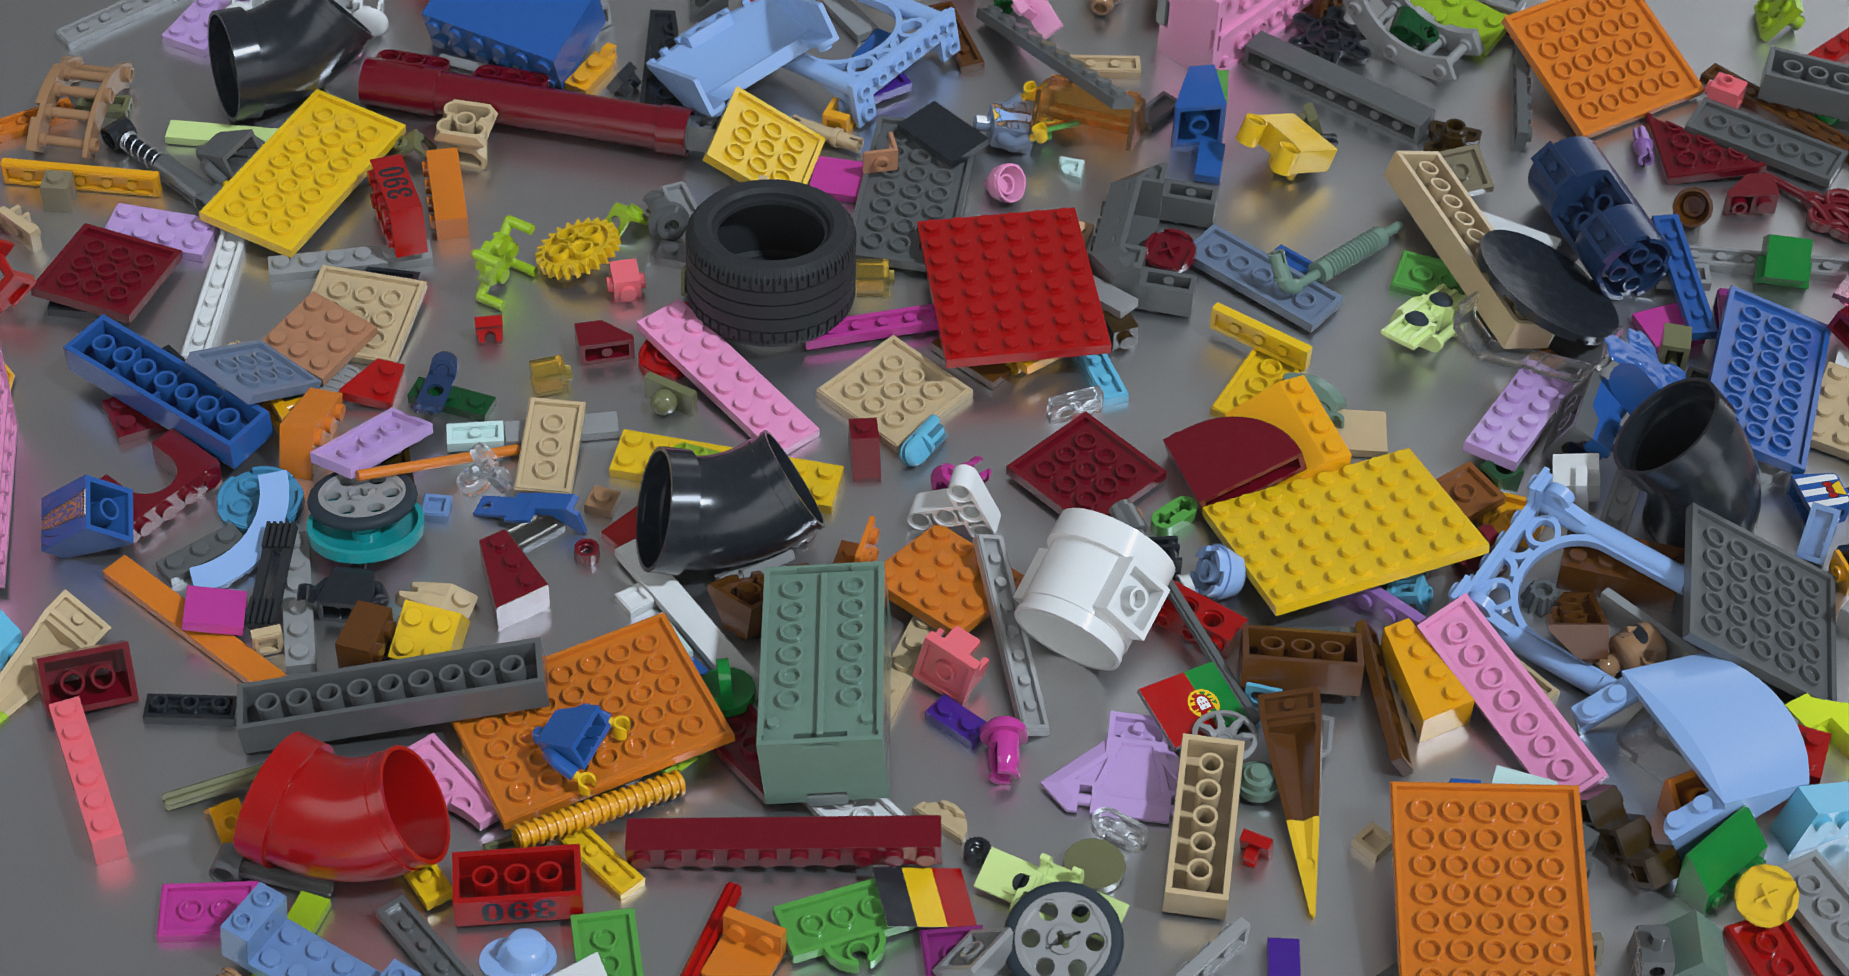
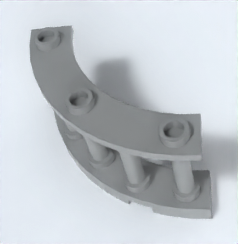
M1342 0L1347 13L1359 31L1380 53L1395 64L1420 76L1441 81H1455L1457 78L1452 65L1462 55L1480 56L1485 51L1477 29L1462 28L1451 24L1444 26L1435 21L1436 17L1426 12L1419 5L1415 7L1409 0H1382L1387 9L1379 17H1376L1368 4L1370 0ZM1408 6L1436 26L1439 32V39L1437 42L1429 44L1421 52L1397 39L1384 25L1395 15L1398 7ZM1438 49L1451 52L1448 56L1433 55Z

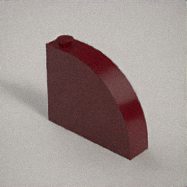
M1230 416L1209 419L1175 432L1163 439L1170 460L1192 498L1197 502L1201 513L1204 506L1267 489L1307 469L1301 449L1287 433L1270 423L1254 418Z

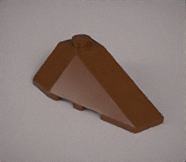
M802 563V564H796V565H790V566L810 565V564H809V563ZM760 570L753 571L751 577L739 579V576L734 574L708 584L707 590L725 628L746 640L762 633L764 574Z
M1563 592L1557 600V606H1553L1551 614L1547 613L1545 616L1548 630L1577 659H1582L1583 662L1598 663L1600 659H1608L1609 623L1594 592Z

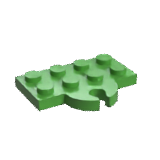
M875 878L773 907V916L776 924L786 928V948L793 964L824 955L832 966L850 973H859L858 960L851 955L856 951L865 952L868 955L867 965L872 969L883 959L886 950V937L914 929V927H887Z

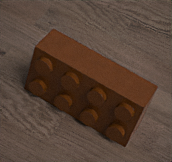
M1567 530L1566 535L1576 534L1570 530ZM1634 538L1682 565L1684 548ZM1585 546L1563 548L1556 582L1558 589L1571 592H1594L1595 596L1600 598L1601 593L1609 587L1633 605L1668 613L1672 612L1677 594L1672 589L1598 549Z
M1242 624L1239 647L1240 687L1246 688L1247 682L1279 688L1282 691L1318 686L1320 693L1336 694L1342 697L1360 696L1364 672L1361 633Z

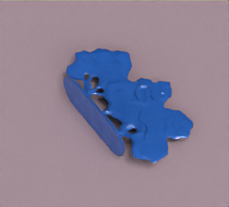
M1628 328V343L1614 334L1606 337L1604 341L1608 345L1607 350L1611 359L1620 364L1614 367L1610 373V390L1623 408L1631 415L1653 393L1673 382L1686 379V374L1684 370L1672 363H1660L1656 354V348L1648 337L1639 330L1635 331Z

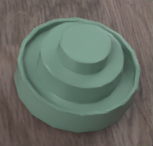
M1261 761L1247 762L1242 765L1239 794L1244 799L1250 802L1264 803L1277 796L1279 791L1272 765Z

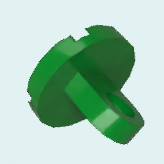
M728 658L716 659L717 669L704 674L702 679L724 717L742 714L747 710V706L755 701V682L752 676L744 670L730 667Z

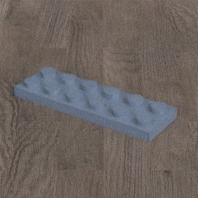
M1213 224L1193 241L1196 245V258L1193 264L1195 267L1311 333L1343 305V296L1317 281L1304 287L1301 293L1294 295L1284 293L1273 280L1274 276L1267 253L1216 224ZM1289 266L1292 278L1298 279L1304 275Z

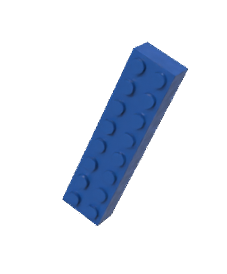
M104 314L63 347L70 371L168 430L176 429L208 454L233 469L237 468L274 435L269 411L257 404L249 405L230 391L219 388L215 381L196 368Z

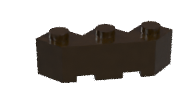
M1598 784L1580 793L1582 823L1600 833L1599 840L1602 842L1600 849L1616 866L1622 864L1631 873L1628 879L1637 888L1656 890L1679 877L1682 868L1680 864L1681 859L1674 845L1655 844L1651 825L1645 815L1626 813L1623 805V796L1616 785Z

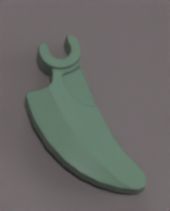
M1288 372L1283 375V380L1304 375L1331 421L1338 424L1341 429L1344 428V416L1337 411L1346 408L1347 401L1334 385L1324 379L1304 373Z

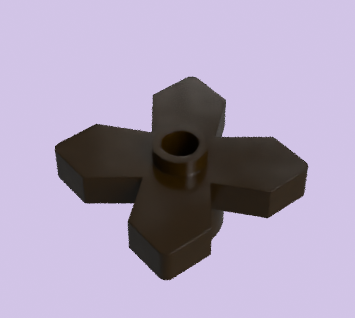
M1449 119L1446 122L1432 120L1428 133L1431 141L1425 142L1423 151L1440 152L1478 144L1479 146L1482 130L1466 127V124L1459 119Z

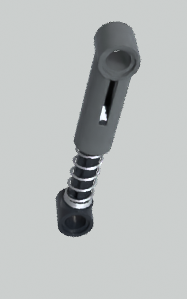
M125 116L120 117L100 130L101 138L110 150L114 152L121 149L131 153L134 158L144 163L146 167L151 168L152 171H158L160 180L193 203L198 213L223 188L218 183L211 185L171 155L162 152L158 153L157 148H151L148 142L144 143L143 138H138L134 124Z

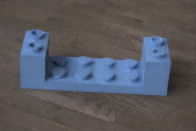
M262 882L255 886L220 926L222 956L256 976H421V973L396 959H393L387 968L380 972L287 918V897Z

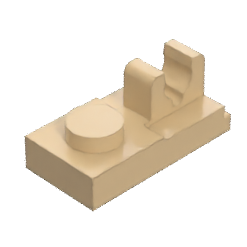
M19 205L11 209L6 206L0 207V229L31 252L36 253L41 250V231L31 221L30 213L22 214V209Z

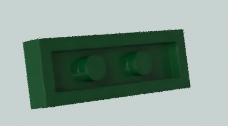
M418 377L407 395L408 403L414 404L426 378ZM453 386L442 412L477 422H484L489 419L497 405L496 397ZM433 387L427 393L431 396H438L444 390L439 387Z

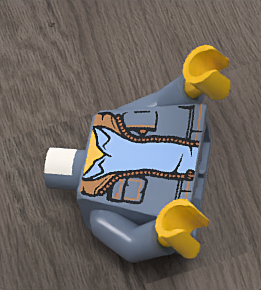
M1031 80L1024 84L1023 94L1018 93L1006 101L990 104L987 116H974L973 127L978 131H986L990 146L1006 149L1010 152L1030 154L1034 141L1037 143L1046 142L1048 138L1046 124L1040 122L1034 125L1030 103L1025 102L1027 99L1029 101H1036L1040 97L1035 81Z

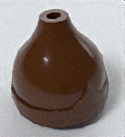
M1697 187L1686 188L1675 197L1672 205L1673 214L1679 215L1682 225L1699 227L1705 224L1711 217L1713 201L1704 189Z

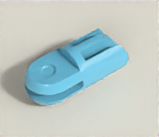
M932 414L928 416L901 445L899 458L905 466L917 467L921 465L948 437L943 425L939 423L940 419L937 415Z

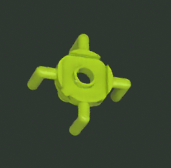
M507 215L504 218L500 231L491 234L495 236L491 242L486 240L480 249H474L471 252V257L476 260L475 269L479 270L480 275L476 276L480 284L475 294V299L499 311L505 309L506 301L487 294L490 286H494L497 283L504 284L509 278V268L535 277L538 273V267L515 258L519 251V244L515 243L510 236L512 228L532 235L535 225L511 215Z

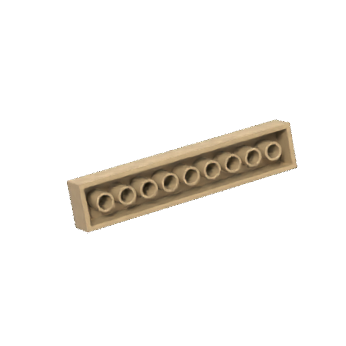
M1395 151L1384 173V177L1502 348H1548L1554 334L1536 325L1516 311L1515 308L1517 306L1508 297L1502 298L1489 284L1491 278L1487 272H1481L1476 259V246L1487 232L1494 229L1439 151Z

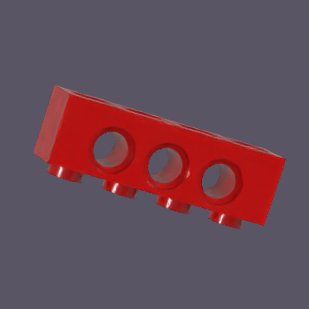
M1174 581L1222 658L1227 660L1240 645L1242 624H1248V619ZM1167 596L1154 622L1198 645Z

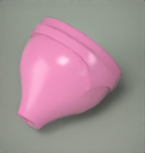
M1005 163L992 169L987 179L984 180L983 185L995 200L1001 203H1013L1022 198L1026 188V177L1018 165Z

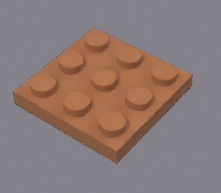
M312 291L262 341L322 381L321 385L324 386L378 332L377 326Z

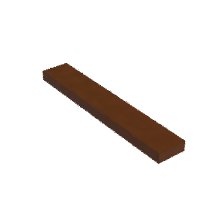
M1362 619L1354 624L1356 632L1362 634L1364 662L1391 763L1405 777L1412 774L1414 769L1377 633L1368 622Z

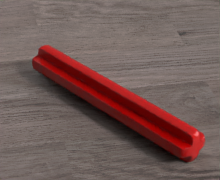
M728 882L725 885L680 976H701L702 968L722 935L723 914L728 906L735 908L742 894V887L739 884Z

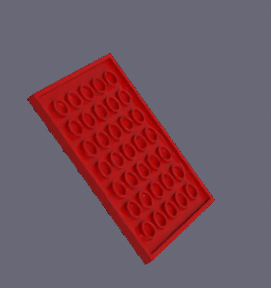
M1075 207L917 221V232L946 369L1111 353V341Z

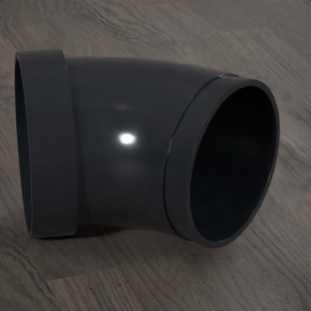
M267 0L263 4L246 11L242 7L213 10L208 20V48L214 83L225 114L232 122L260 118L264 111L283 107L311 95L316 89H321L346 70L375 35L335 0Z
M1699 377L1673 382L1644 400L1631 413L1620 429L1614 444L1613 456L1615 464L1638 489L1647 493L1642 513V526L1649 541L1684 548L1682 561L1684 564L1686 508L1692 503L1754 534L1761 509L1759 467L1751 443L1736 419V412L1732 403L1711 381Z
M767 430L760 432L754 439H749L735 448L711 455L696 456L690 449L658 446L652 452L647 462L639 491L636 514L637 555L642 569L648 573L679 575L683 570L724 569L759 561L785 551L807 539L815 531L825 528L826 524L813 495L781 445Z

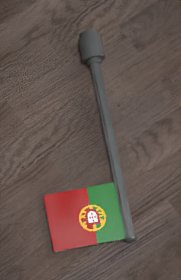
M1123 499L1110 507V517L1131 526L1145 536L1147 535L1146 532L1149 526L1134 503H1130L1128 499ZM1171 579L1168 585L1170 589L1168 597L1209 663L1140 688L1137 694L1171 749L1176 751L1181 749L1183 733L1192 734L1195 722L1206 713L1216 710L1234 711L1247 717L1254 725L1260 722V714L1257 713L1177 585ZM1222 716L1227 728H1230L1232 723L1237 720L1233 717ZM1216 717L1210 718L1203 723L1212 726L1214 730L1217 729ZM1198 730L1197 735L1208 736L1206 733Z

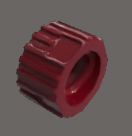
M581 539L574 544V559L579 565L592 566L600 559L597 541ZM583 551H590L591 553L584 554V553H582V552H583Z

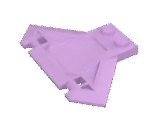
M1110 711L1107 739L1042 780L1040 785L1066 812L1077 813L1078 805L1090 807L1089 815L1169 824V817H1173L1174 805L1171 802H1175L1180 758L1169 748L1168 742L1152 716ZM1079 791L1091 792L1092 795L1079 793Z

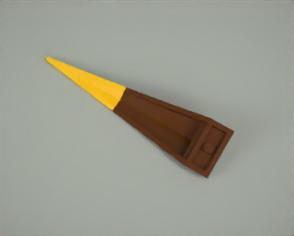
M1318 686L1258 695L1260 722L1309 912L1313 919L1316 916L1324 725Z

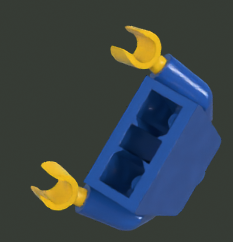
M589 703L556 710L545 726L536 727L532 733L534 743L542 750L543 759L569 781L574 779L578 782V791L585 797L590 796V789L584 784L589 783L597 787L596 778L591 772L580 773L579 769L585 770L611 727L612 735L615 739L625 740L631 725L628 717L621 715L612 718L610 717L611 713L600 709L598 705H591Z

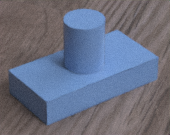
M1813 502L1795 556L1824 565L1842 510Z

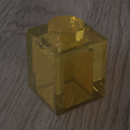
M856 259L857 297H889V286H894L895 284L894 270H889V259Z
M562 354L529 361L530 381L536 398L569 393V381H573L570 365H565Z

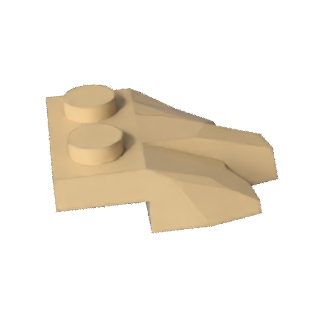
M412 582L410 584V591L399 590L395 594V604L403 608L404 601L409 600L462 613L469 619L479 596L452 583Z

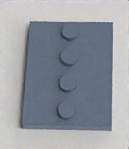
M261 339L189 352L186 360L191 366L215 381L219 388L230 391L249 405L304 394L310 387L319 389L322 383L316 376Z

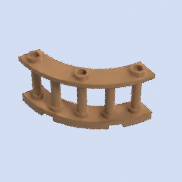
M63 56L61 63H55L49 70L39 90L35 103L40 106L37 117L31 116L25 150L45 153V148L48 145L81 149L83 158L95 160L96 154L100 150L99 135L106 112L110 104L114 102L117 93L122 89L129 88L130 83L134 79L132 63L121 62L114 67L84 64L82 61L83 57ZM80 80L101 83L99 89L69 86L72 83L80 82ZM63 95L95 99L91 111L56 107ZM54 117L88 121L85 138L78 139L49 135L50 122Z

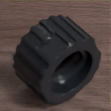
M979 836L969 838L964 843L963 859H965L969 866L982 867L991 849L990 842ZM977 849L983 851V853L975 855L971 851Z

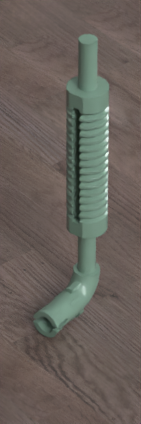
M1396 221L1384 229L1382 227L1370 228L1363 234L1312 262L1308 267V273L1298 279L1292 278L1284 249L1271 251L1267 256L1272 267L1273 280L1284 293L1291 295L1301 293L1304 287L1314 281L1324 284L1385 248L1389 243V237L1401 231L1403 224L1401 221Z

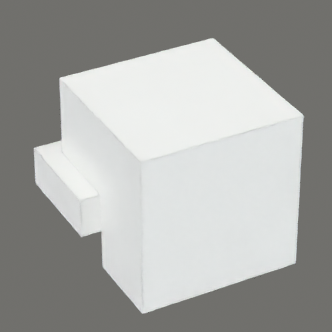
M1599 453L1553 454V482L1566 486L1575 496L1573 503L1589 514V502L1601 501Z

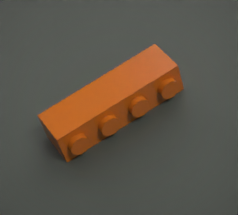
M458 148L426 150L427 161L422 162L423 177H429V179H424L426 195L431 194V196L426 197L428 212L434 213L429 214L430 229L436 230L437 241L469 237L468 217Z

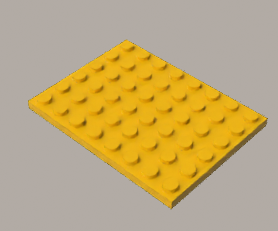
M1410 448L1344 466L1343 469L1321 472L1317 476L1308 479H1296L1290 484L1285 483L1202 507L1204 519L1223 545L1244 559L1246 576L1275 616L1489 553L1488 541Z

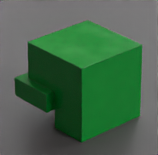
M1774 234L1764 236L1761 256L1756 258L1753 283L1809 289L1813 239Z

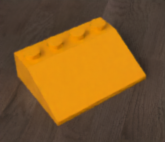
M1304 375L1279 381L1224 415V417L1254 418L1270 423L1287 433L1299 446L1307 469L1273 486L1285 483L1291 484L1296 479L1304 480L1315 477L1321 472L1343 469L1344 466L1349 465L1351 462V452Z

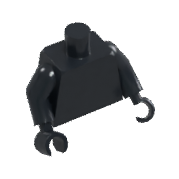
M350 563L349 568L335 567L332 569L329 577H325L317 585L299 584L297 601L307 600L310 604L317 602L319 621L346 623L357 600L387 606L390 603V597L383 583L376 581L375 572L367 570V563Z

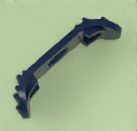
M441 351L432 358L429 373L416 402L411 404V409L416 414L418 412L424 415L429 413L430 416L442 412L456 381L459 369V361L453 353ZM433 387H439L444 390L438 396H431L427 393Z

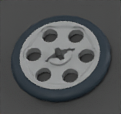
M333 472L314 485L309 493L307 505L313 517L325 526L344 531H367L389 526L409 514L415 506L418 492L416 485L406 474L358 482L356 478H346L341 474ZM389 495H397L395 497H386ZM373 510H382L379 512H371Z
M1060 881L1038 886L1020 898L1012 907L1005 921L1004 928L1010 927L1013 931L1012 951L1006 961L1013 976H1042L1036 971V965L1043 959L1051 960L1055 966L1053 973L1048 976H1071L1068 972V967L1075 961H1081L1086 965L1087 972L1084 976H1113L1121 962L1124 936L1119 916L1106 898L1096 890L1083 884ZM1051 904L1058 909V915L1054 920L1045 921L1040 917V909L1044 905ZM1078 906L1086 907L1090 912L1089 919L1084 923L1075 922L1071 916L1072 911ZM1027 931H1035L1040 936V942L1035 947H1026L1021 940L1023 934ZM1062 933L1064 937H1072L1068 941V948L1064 949L1062 945H1054L1058 941V934ZM1100 935L1104 939V947L1095 952L1089 950L1086 946V940L1089 936Z

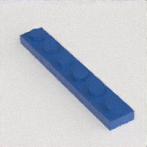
M1679 215L1652 216V222L1673 251V256H1670L1668 262L1670 268L1667 275L1684 326L1692 327L1691 340L1716 339L1718 330Z

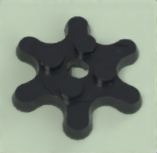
M1330 6L1326 11L1327 15L1320 19L1313 18L1302 12L1293 15L1292 21L1295 28L1301 30L1304 34L1291 37L1288 43L1315 53L1334 64L1340 58H1350L1357 63L1363 64L1371 57L1370 49L1359 43V41L1367 39L1355 24L1345 21V10L1343 8Z

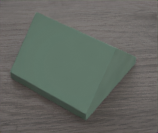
M1697 910L1664 924L1669 927L1675 956L1673 976H1728L1723 936L1720 928Z

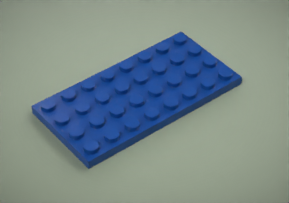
M1731 285L1726 293L1708 380L1732 403L1736 412V419L1748 437L1758 461L1791 474H1804L1808 461L1831 331L1827 328L1828 324Z

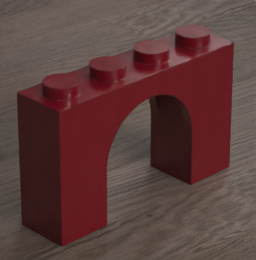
M174 428L151 443L155 463L174 476V481L168 487L158 492L148 494L133 492L134 544L223 481L219 461ZM107 474L100 478L101 480L122 486Z

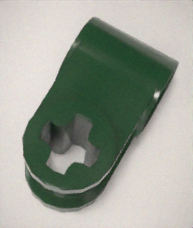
M1400 6L1397 8L1389 29L1391 34L1418 51L1423 50L1427 44L1437 42L1439 32L1433 23L1427 21L1411 7Z

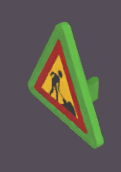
M1032 114L1034 125L1040 122L1046 124L1048 129L1047 139H1052V131L1080 125L1079 120Z

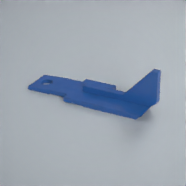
M517 493L516 497L482 496L473 512L474 516L504 518V522L530 523L534 515H548L555 517L579 534L586 535L588 531L580 512L574 509L579 499V496L575 494ZM486 504H491L490 507L483 508Z

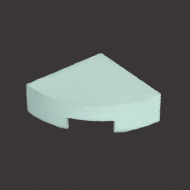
M1060 156V173L1067 180L1080 184L1085 168V160Z

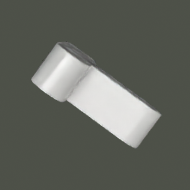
M960 464L953 469L948 488L920 492L914 496L907 522L910 527L919 531H927L936 523L938 526H945L946 528L965 525L971 537L974 538L976 534L996 535L1001 513L976 469L966 464Z

